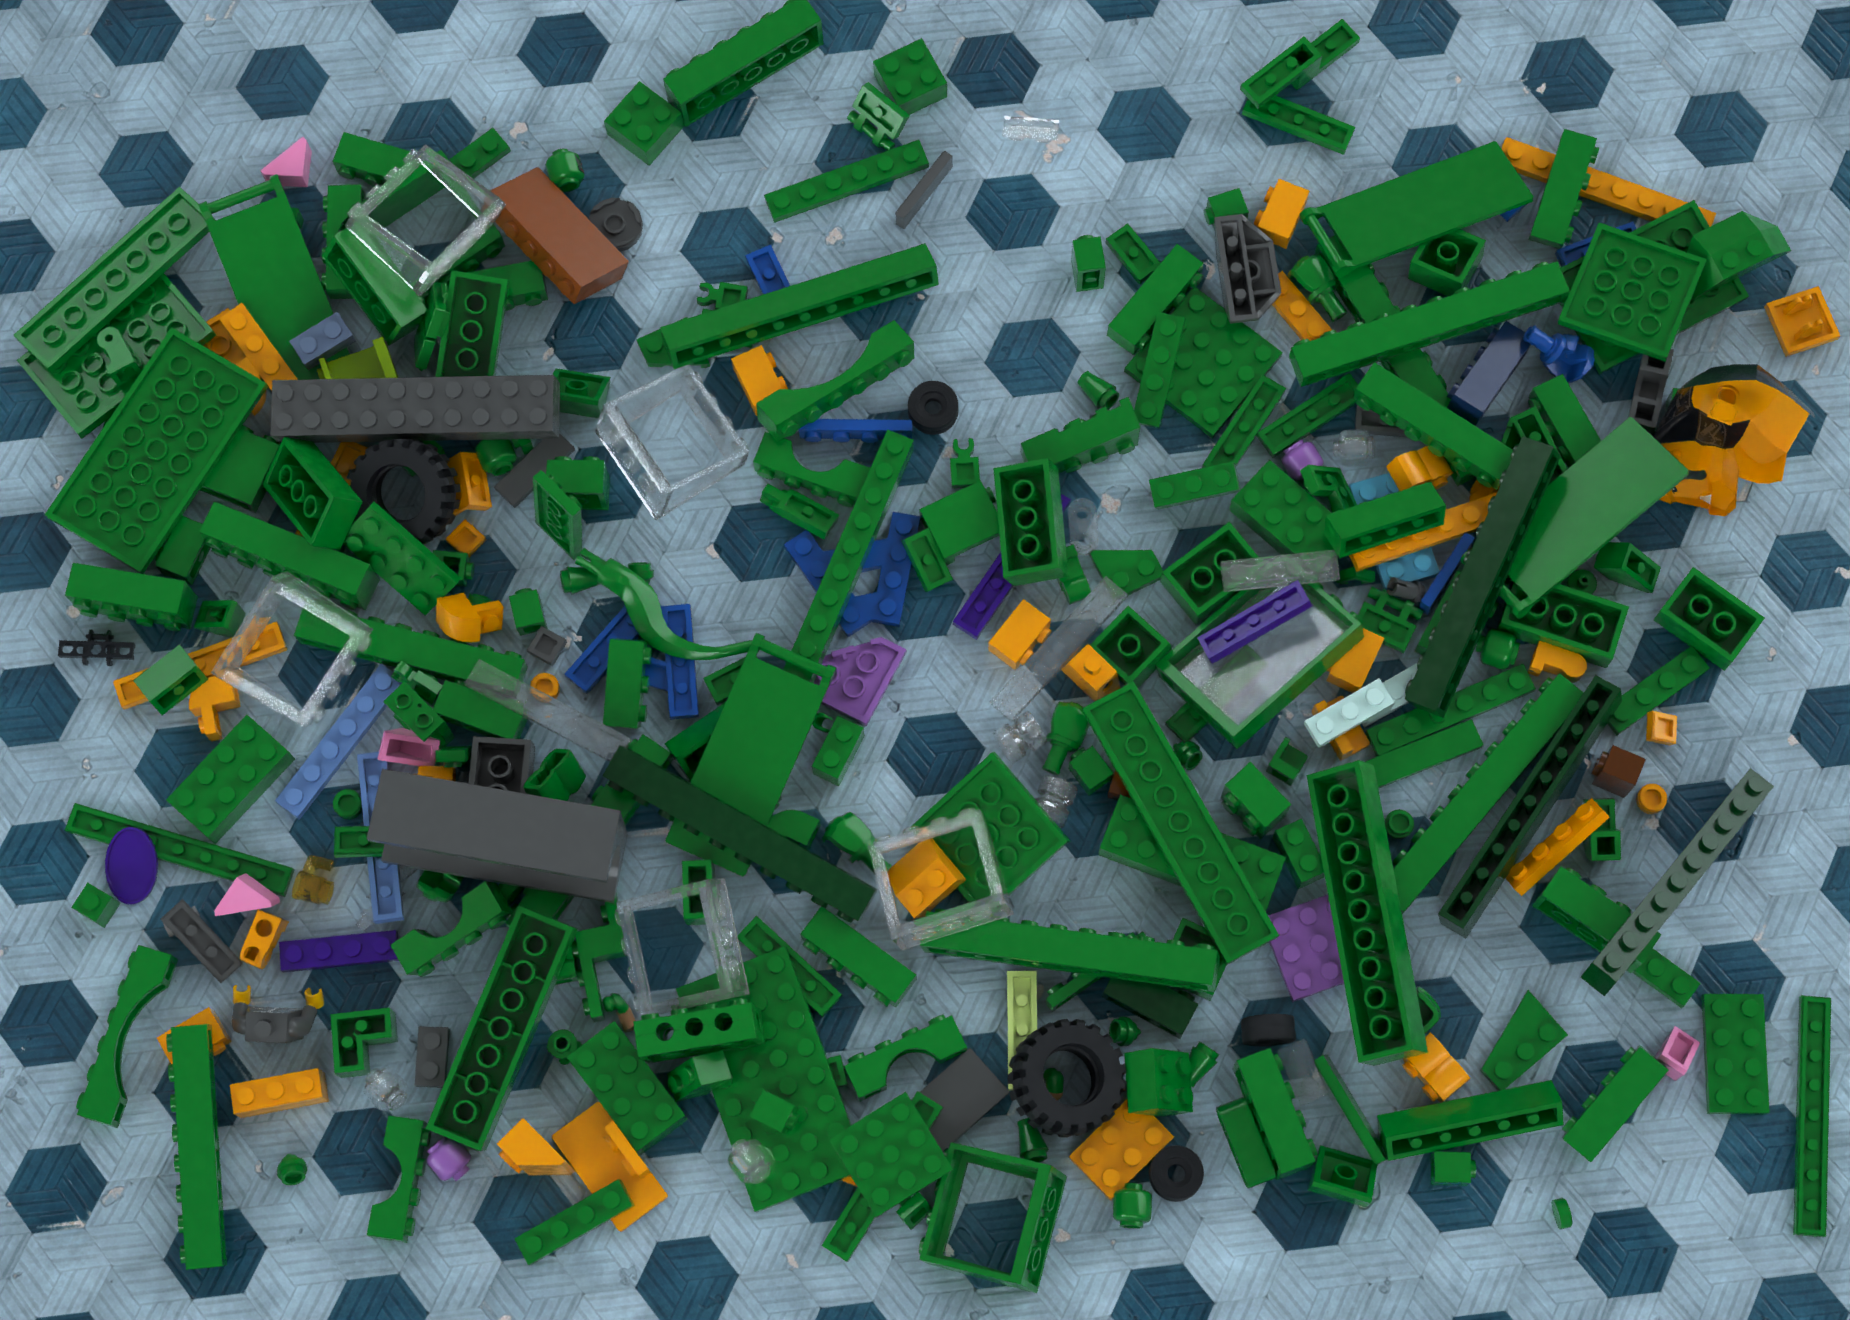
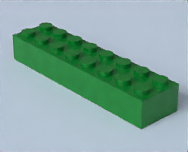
M518 906L425 1129L480 1152L487 1150L578 928L524 906Z

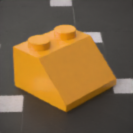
M930 835L921 840L886 872L895 896L913 918L925 917L926 911L934 909L966 880Z

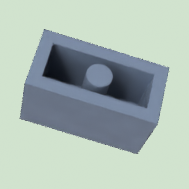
M338 311L290 340L291 345L308 370L320 364L319 359L324 357L326 360L356 342Z

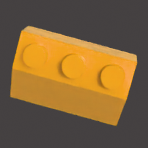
M524 1118L497 1143L502 1149L498 1155L517 1173L524 1170L528 1175H572L575 1172L571 1165Z

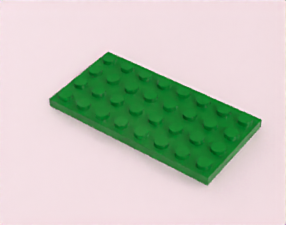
M171 327L45 513V516L140 574H144L268 388L267 383Z
M787 947L778 948L676 988L682 1008H688L689 1012L700 1011V1006L716 1003L718 1007L730 1006L729 1001L735 999H747V1002H752L761 1009L766 1044L724 1051L732 1079L712 1091L754 1212L765 1210L850 1177L851 1175L829 1139L852 1124ZM732 1020L726 1024L725 1031L732 1026ZM703 1025L698 1027L696 1035L701 1033ZM762 1090L799 1107L797 1111L800 1114L799 1120L792 1131L788 1130L786 1135L749 1117Z

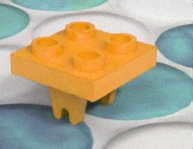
M1819 286L1768 302L1764 306L1785 357L1836 341L1840 337V333Z

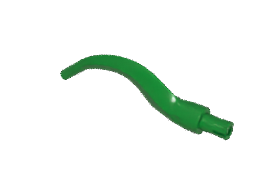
M583 548L580 552L582 557L578 555L575 564L597 575V582L610 589L622 599L635 629L641 638L648 641V644L655 649L674 657L689 660L719 659L749 651L752 640L710 647L692 643L679 637L667 626L657 594L637 573L612 558L605 561L586 548Z

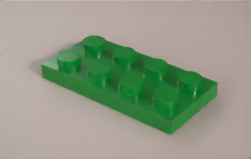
M540 470L533 476L535 523L575 561L578 555H582L580 554L583 541L582 506L573 495L567 496L561 490L562 486L554 476H547Z
M373 502L352 524L343 543L363 562L370 564L374 572L425 616L437 604V598L444 597L461 579L460 576L376 502Z
M1764 994L1701 995L1707 1114H1769Z

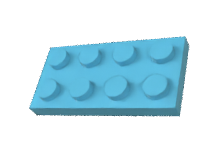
M1390 473L1349 484L1357 505L1384 497L1387 494L1399 492ZM1431 547L1375 565L1382 586L1386 590H1393L1387 588L1389 580L1393 577L1408 582H1420L1434 578L1440 572Z

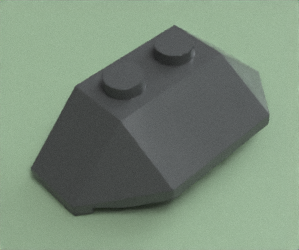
M1243 214L1214 217L1216 259L1223 305L1230 324L1257 321L1281 295L1273 240L1249 222L1248 218Z

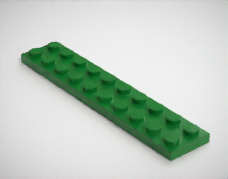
M1134 681L1082 708L1084 716L1225 964L1228 965L1278 938L1277 930Z

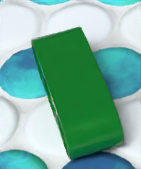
M1241 1097L1216 1107L1218 1119L1246 1187L1249 1189L1275 1179L1276 1174L1246 1099Z

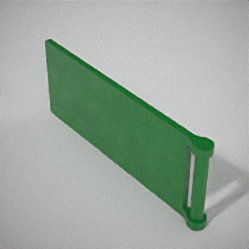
M1493 141L1323 206L1306 208L1300 213L1299 217L1303 224L1309 226L1329 258L1336 277L1341 278L1367 264L1531 203L1534 196L1498 143ZM1324 216L1351 260H1343L1319 223L1318 219Z
M278 174L270 176L268 181L210 203L205 201L198 204L238 304L243 303L298 380L320 379L317 369L321 368V365L318 364L308 370L291 345L290 340L334 313ZM273 190L276 192V198L214 221L213 213ZM344 348L326 359V361L330 362L350 355L348 348Z
M1629 417L1547 486L1507 575L1528 597L1520 601L1504 584L1499 596L1512 608L1511 612L1518 619L1524 617L1539 600L1689 475L1688 469L1634 418ZM1467 551L1462 555L1460 561L1463 564Z
M756 633L691 780V784L761 824L768 826L837 668L829 664L824 666L767 641L765 636ZM759 650L822 677L819 685L757 659L756 656ZM677 818L674 819L666 837V843L704 860H712L713 864L740 876H746L751 863L748 865L735 858L736 852L728 847H725L723 851L710 844L709 840L711 837L700 832L699 836L692 834L683 828L684 822Z

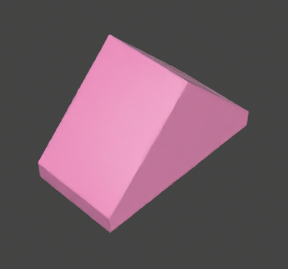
M304 137L300 138L260 170L265 181L270 180V176L278 174L282 186L308 187L312 150Z
M405 728L386 730L383 733L377 759L414 766H435V751L439 749L440 740L429 737L423 742L412 730Z
M245 873L236 877L214 912L215 916L269 908L279 904L280 898Z
M1674 1026L1655 1055V1058L1668 1068L1669 1071L1666 1075L1676 1081L1687 1072L1700 1042Z

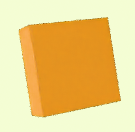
M464 519L445 540L457 552L467 553L470 558L487 539Z
M1657 711L1647 712L1646 741L1669 746L1676 744L1677 716Z

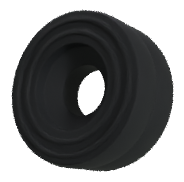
M926 381L919 384L911 392L908 399L909 419L912 420V424L916 429L925 434L936 435L946 432L954 425L958 417V398L950 386L940 381ZM928 402H938L941 405V410L937 414H929L925 410Z
M1261 1014L1249 1016L1241 1020L1242 1042L1244 1045L1277 1046L1289 1044L1296 1040L1295 1019L1292 1015Z
M1178 1145L1169 1146L1159 1151L1153 1158L1149 1168V1180L1154 1191L1160 1197L1174 1202L1184 1201L1192 1197L1200 1188L1204 1177L1203 1165L1198 1155L1191 1149ZM1173 1165H1179L1185 1171V1177L1180 1182H1173L1168 1177V1169Z

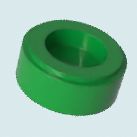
M351 789L341 790L333 799L334 811L343 819L356 818L362 812L361 796Z
M1566 1199L1552 1200V1211L1558 1228L1560 1230L1570 1228L1573 1221Z

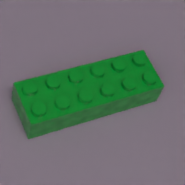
M788 0L782 8L774 13H766L754 25L741 28L732 38L718 42L712 50L705 54L696 55L690 60V63L682 68L671 70L663 78L668 103L682 112L684 126L687 127L823 45L822 21L808 0Z
M215 501L199 531L206 540L205 544L212 548L211 552L222 558H227L228 555L237 558L239 564L250 569L253 566L262 568L264 574L274 579H278L279 576L289 579L288 583L302 590H304L305 586L315 590L314 594L323 599L330 600L331 597L338 599L342 606L355 611L357 607L366 610L380 581L371 565L334 549L311 546L304 537Z
M1120 795L1098 855L1181 886L1133 800ZM1221 833L1266 911L1286 857Z

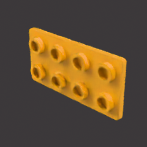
M600 1102L593 1104L552 1135L556 1145L592 1194L618 1179L622 1180L635 1206L611 1219L618 1231H624L667 1199L668 1195Z

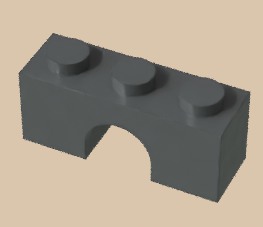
M1673 349L1670 350L1666 362L1644 354L1641 358L1628 418H1634L1652 436L1655 433L1660 414L1663 392L1674 353Z

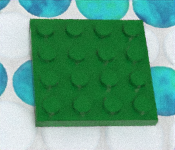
M1598 223L1559 316L1558 325L1666 362L1707 259Z
M1195 287L1186 295L1187 297L1180 306L1171 313V315L1185 317L1186 321L1166 404L1213 439L1245 401L1262 374L1266 376L1282 357L1283 352L1243 322L1230 324L1225 309ZM1150 341L1143 350H1139L1124 369V372L1138 383H1141Z
M995 752L990 753L908 829L918 842L927 835H930L963 874L966 880L957 889L981 918L988 916L1070 841Z

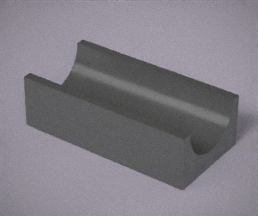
M382 769L367 840L384 844L381 859L383 863L614 903L628 834L620 810Z

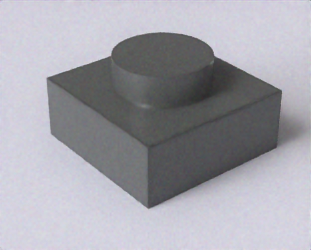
M541 626L527 652L553 666L564 649L567 640Z

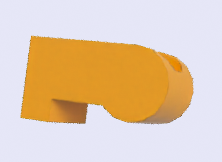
M1539 640L1534 649L1528 674L1538 677L1542 671L1554 675L1560 673L1571 683H1575L1582 678L1587 670V662L1578 653Z
M258 909L241 949L240 960L261 970L264 969L271 958L281 933L285 932L289 921Z

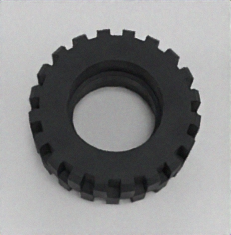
M393 439L370 446L365 450V455L357 457L354 461L356 468L350 469L347 478L351 480L349 486L363 501L353 523L373 502H376L422 544L433 541L434 537L441 536L446 531V525L452 524L456 517L452 514L453 510L459 509L460 500L456 499V493L461 492L460 484H455L453 477L457 476L455 468H449L447 463L450 460L445 454L437 453V447L432 444H424L422 440ZM398 466L412 469L420 477L424 485L425 500L423 507L416 517L409 520H400L390 514L381 496L382 482L386 474L392 468Z
M1061 1019L1054 1023L1050 1022L1035 1030L1015 1049L1017 1054L1011 1057L1009 1064L1012 1072L1008 1074V1084L1013 1085V1091L1009 1092L1012 1101L1017 1100L1020 1107L1016 1108L1020 1116L1026 1114L1029 1118L1027 1123L1033 1128L1041 1127L1042 1133L1047 1135L1057 1134L1058 1137L1067 1138L1094 1130L1115 1115L1114 1110L1119 1108L1124 1100L1121 1093L1126 1091L1127 1081L1122 1079V1075L1127 1072L1126 1065H1120L1119 1057L1123 1056L1120 1048L1113 1049L1110 1043L1114 1040L1109 1034L1102 1036L1099 1033L1100 1027L1094 1024L1086 1026L1084 1020L1075 1019L1069 1022L1068 1019ZM1068 1051L1075 1054L1085 1063L1091 1077L1090 1092L1087 1099L1079 1105L1068 1106L1060 1103L1046 1088L1043 1077L1044 1065L1047 1058L1055 1052Z

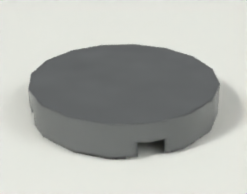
M620 198L605 199L595 205L590 212L589 220L620 252L628 250L635 245L642 235L643 222L640 211L629 201L620 200Z

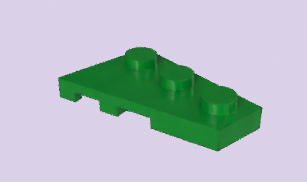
M1527 990L1480 1071L1497 1091L1504 1090L1567 1037L1568 1034L1533 994Z

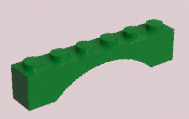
M895 320L891 321L871 334L868 345L861 357L840 376L809 388L779 389L757 402L759 422L777 442L785 437L794 435L798 429L808 423L815 422L827 411L838 408L850 397L864 392L868 386L877 381L884 380L896 369L907 366L915 358L914 341Z
M138 945L136 952L133 951L128 960V968H130L126 980L123 979L118 988L119 1000L116 1008L113 1007L108 1015L107 1023L109 1027L107 1033L100 1038L97 1046L99 1055L96 1063L90 1066L87 1073V1081L89 1082L86 1091L82 1092L78 1098L76 1105L78 1109L77 1115L114 1128L119 1127L128 1101L121 1074L122 1051L126 1036L141 1010L156 995L169 987L178 959L173 955Z

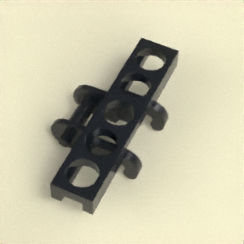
M90 629L89 634H86L88 641L59 640L58 656L60 658H82L84 666L89 664L87 658H106L107 666L113 665L111 659L134 660L135 643L112 642L114 635H112L111 630H107L106 634H94V631ZM94 645L101 646L100 653L92 654L91 649H93ZM71 646L73 650L70 653H64L63 647ZM77 647H83V654L77 652ZM120 648H130L127 655L120 654Z

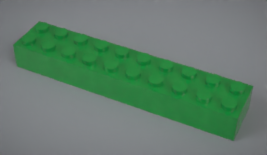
M1357 760L1306 775L1358 1062L1375 1066L1428 1053L1374 765Z

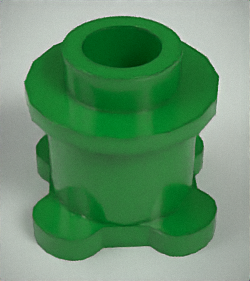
M561 1029L551 1034L548 1039L547 1050L559 1059L560 1064L568 1065L570 1061L567 1056L579 1048L582 1043L577 1041L572 1032L567 1029ZM560 1042H568L564 1049H559Z

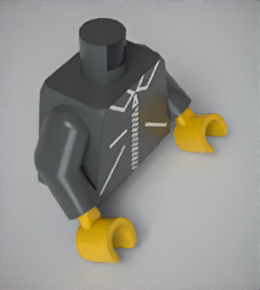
M234 985L232 1028L235 1032L245 1035V1041L289 1043L303 1039L312 1028L317 1015V1009L324 1006L322 989L320 988L319 992L312 995L311 988L305 990L306 1006L303 1009L248 1007L251 1002V987L247 985V990L240 992L237 991V985Z

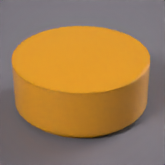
M541 673L532 679L530 691L538 702L550 703L558 697L560 685L552 674Z
M1647 784L1637 793V806L1644 813L1656 814L1665 807L1667 794L1661 786Z

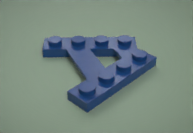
M893 512L888 538L874 541L861 573L881 569L877 592L854 596L852 593L839 623L847 637H850L871 622L900 627L912 563L901 540L919 532L921 516ZM805 530L786 542L784 548L817 593L835 549L823 551L811 533Z
M691 605L661 606L663 618L670 630L679 637L694 643ZM625 606L564 674L567 679L586 694L607 673L609 640L611 638L636 640L639 637V633L635 629ZM665 654V661L651 657L650 665H646L645 676H649L650 687L668 692L670 720L699 717L695 660L678 658Z

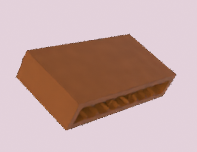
M539 167L489 191L483 206V210L487 213L488 217L494 220L505 234L515 242L523 253L536 264L542 273L573 304L622 279L629 261Z

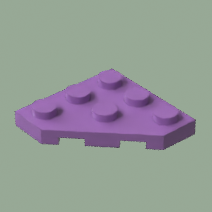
M878 637L870 640V642L845 647L825 655L822 665L828 666L829 664L836 667L837 670L821 704L867 726L907 650L883 637ZM817 675L814 684L819 685L822 677Z

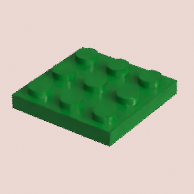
M906 1092L829 1139L876 1218L953 1170Z

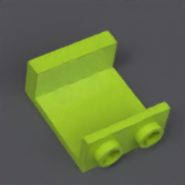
M383 337L372 340L374 346L336 360L327 362L323 357L319 359L321 368L317 369L320 379L399 377Z

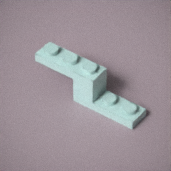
M1417 663L1383 683L1380 679L1373 681L1305 720L1304 725L1318 748L1360 724L1365 728L1409 703L1405 700V690L1408 682L1415 677L1418 670Z

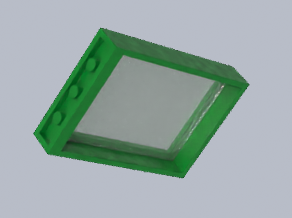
M1281 554L1155 665L1159 678L1232 746L1238 749L1364 638L1363 621L1355 612L1351 611L1349 613L1343 608L1341 600L1336 595L1326 593L1323 590L1322 584L1315 577L1309 578L1296 560L1292 559L1290 561ZM1296 580L1300 582L1313 607L1213 664L1209 661L1197 637Z

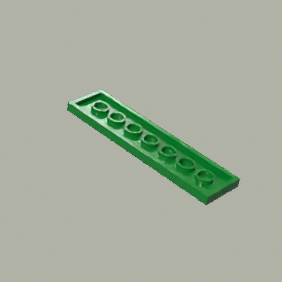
M179 186L13 336L45 368L53 373L209 233L198 203Z

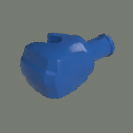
M1535 325L1530 326L1523 336L1525 342L1530 343L1541 351L1540 360L1549 373L1554 377L1563 374L1568 383L1583 378L1594 365V350L1590 346L1578 344L1579 336L1556 333L1550 337Z

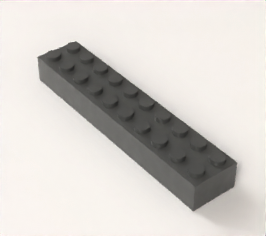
M554 375L272 380L271 437L279 443L282 442L284 437L313 441L314 443L382 442L403 438L422 441L559 438L560 382Z

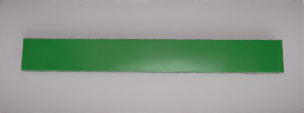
M74 803L65 827V831L108 845L115 834L123 828L137 827L146 832L151 838L158 860L234 882L236 877L247 873L274 894L282 897L286 896L295 871L292 867Z
M1805 995L1799 997L1793 1235L1822 1238L1826 1237L1831 1041V998Z

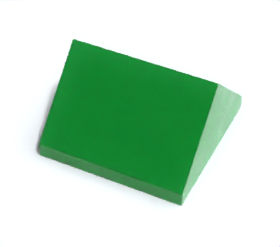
M556 368L552 375L560 382V412L603 419L611 377Z
M1320 1145L1308 1190L1367 1207L1372 1201L1378 1164L1376 1165L1372 1160Z

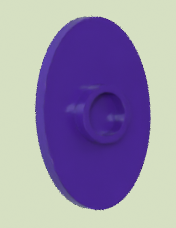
M127 827L117 832L108 846L105 858V874L111 892L119 901L125 904L140 903L149 896L155 885L158 873V858L155 846L148 834L140 828Z

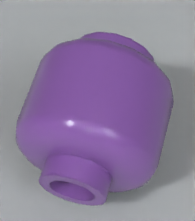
M1303 440L1283 451L1285 455L1281 460L1286 471L1294 481L1303 479L1300 470L1307 465L1323 466L1324 463L1312 442L1304 443Z
M443 1136L426 1151L429 1154L426 1159L427 1165L442 1181L449 1180L451 1177L457 1181L470 1170L466 1165L471 1159V1154L459 1142Z

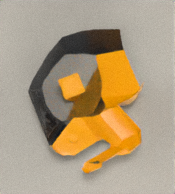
M1733 364L1712 367L1693 377L1677 390L1653 437L1688 470H1705L1707 476L1703 480L1683 479L1659 500L1669 504L1678 502L1706 508L1711 515H1728L1736 508L1739 478L1764 484L1782 481L1787 453L1809 414L1815 418L1813 411L1788 387L1758 364Z

